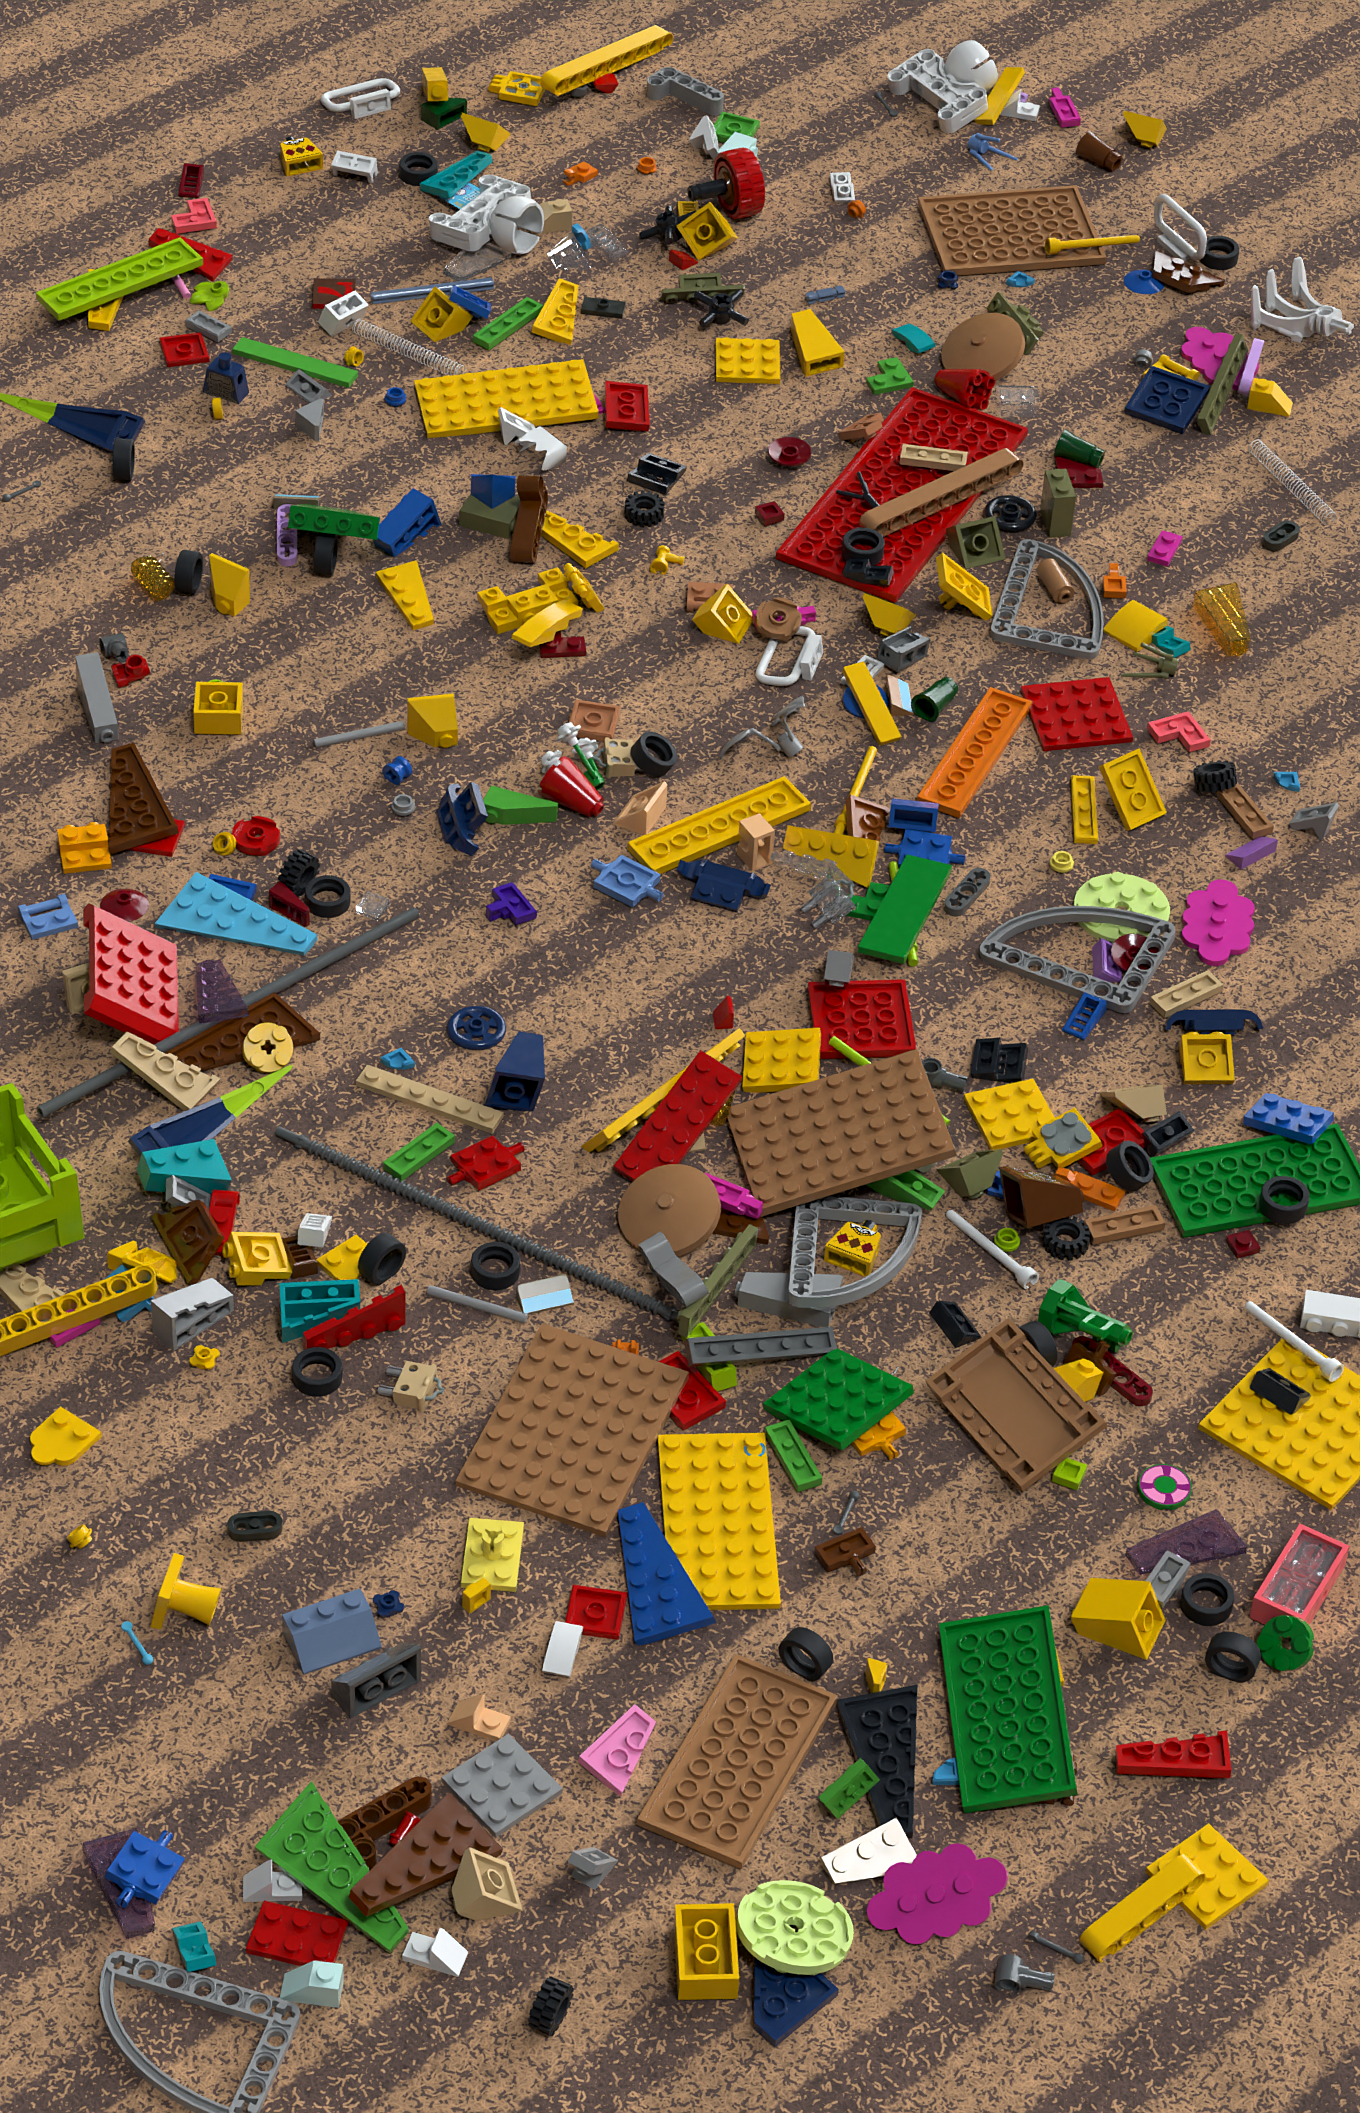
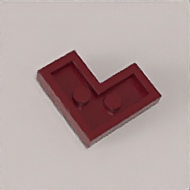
M561 631L555 633L553 641L539 644L541 658L586 656L587 652L584 636L561 637Z

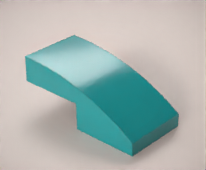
M908 323L892 329L893 336L905 341L906 347L910 351L921 353L936 347L935 342L923 330L913 324Z
M1166 626L1152 635V643L1161 651L1174 655L1173 658L1191 650L1190 642L1175 637L1174 628Z
M201 1921L172 1928L179 1954L187 1972L216 1966L215 1954L209 1945L207 1931Z

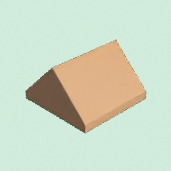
M663 781L633 795L613 824L646 835L666 808L667 783Z

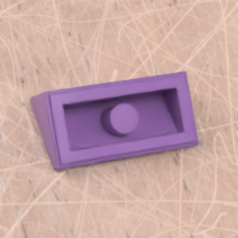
M1261 836L1229 852L1225 857L1238 868L1243 869L1275 852L1278 840Z
M1101 938L1092 947L1093 976L1107 982H1121L1122 970L1115 965L1111 957L1113 944Z

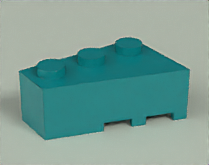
M215 1139L142 1152L136 1169L145 1191L166 1192V1179L172 1175L207 1193H212L213 1189L228 1190L232 1181Z
M359 1279L279 1283L282 1343L303 1337V1332L332 1318L339 1320L348 1313V1310L356 1306L360 1310Z

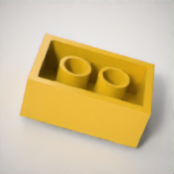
M734 1903L675 1904L674 1940L678 2000L738 1999L739 1967Z

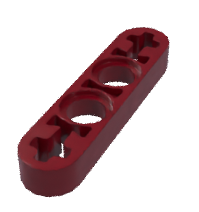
M1086 1336L1076 1337L1072 1342V1346L1075 1343H1080L1084 1347H1088V1350L1092 1352L1095 1351L1098 1343ZM1106 1351L1103 1359L1117 1373L1116 1377L1123 1376L1128 1380L1125 1383H1119L1114 1379L1111 1387L1136 1406L1148 1405L1152 1400V1387Z

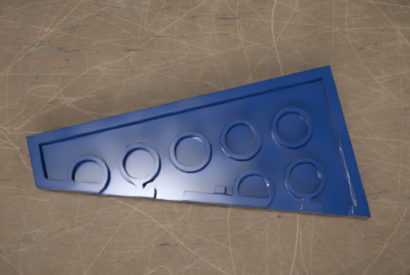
M644 1502L619 1509L618 1515L634 1639L637 1645L653 1643L717 1623Z

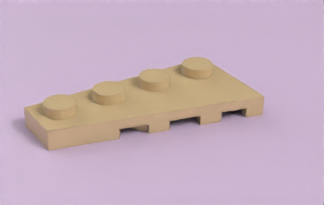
M126 1032L110 1050V1053L183 1111L196 1107L221 1079L213 1074L210 1077L200 1072L201 1068L193 1064L189 1066L177 1060V1056L171 1053L165 1054L157 1050L155 1045L129 1032Z
M18 1263L12 1264L11 1268L6 1266L5 1270L0 1271V1294L18 1313L65 1295L58 1288L54 1290L47 1286L42 1278L38 1276L33 1277L28 1274L26 1268ZM43 1319L40 1322H47L50 1319Z

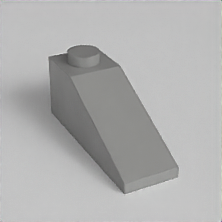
M828 950L824 979L829 981V985L844 987V983H850L855 960L854 954Z

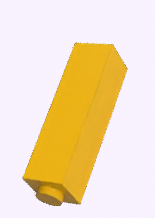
M442 67L422 68V86L427 100L448 101V80Z

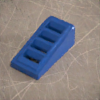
M1084 992L1062 1031L1084 1041L1107 1010L1106 1001ZM1085 1008L1092 1009L1094 1012L1088 1011ZM1081 1013L1089 1016L1090 1019L1081 1016ZM1076 1020H1079V1021H1082V1022L1087 1023V1024H1086V1026H1085V1025H1082V1024L1077 1023V1022H1075V1021H1076ZM1071 1026H1074V1027H1077V1028H1079V1029H1081V1030H1083V1031H1082V1032H1078V1031H1076V1030H1074V1029H1071L1070 1027H1071Z

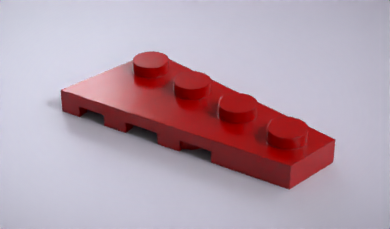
M402 1284L393 1288L394 1293L384 1298L382 1295L372 1298V1304L360 1310L356 1306L348 1310V1313L339 1320L332 1318L303 1332V1349L313 1347L329 1349L339 1345L347 1346L352 1341L361 1338H373L380 1332L398 1330L401 1326L405 1325L406 1292Z

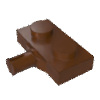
M1100 1340L1095 1351L1092 1352L1082 1344L1075 1343L1063 1364L1080 1359L1093 1362L1095 1367L1104 1372L1096 1394L1099 1396L1104 1395L1117 1375L1103 1359L1110 1345Z
M861 1527L815 1546L814 1554L827 1572L850 1565L856 1575L861 1576L866 1573L867 1569L860 1559L874 1554L876 1546Z

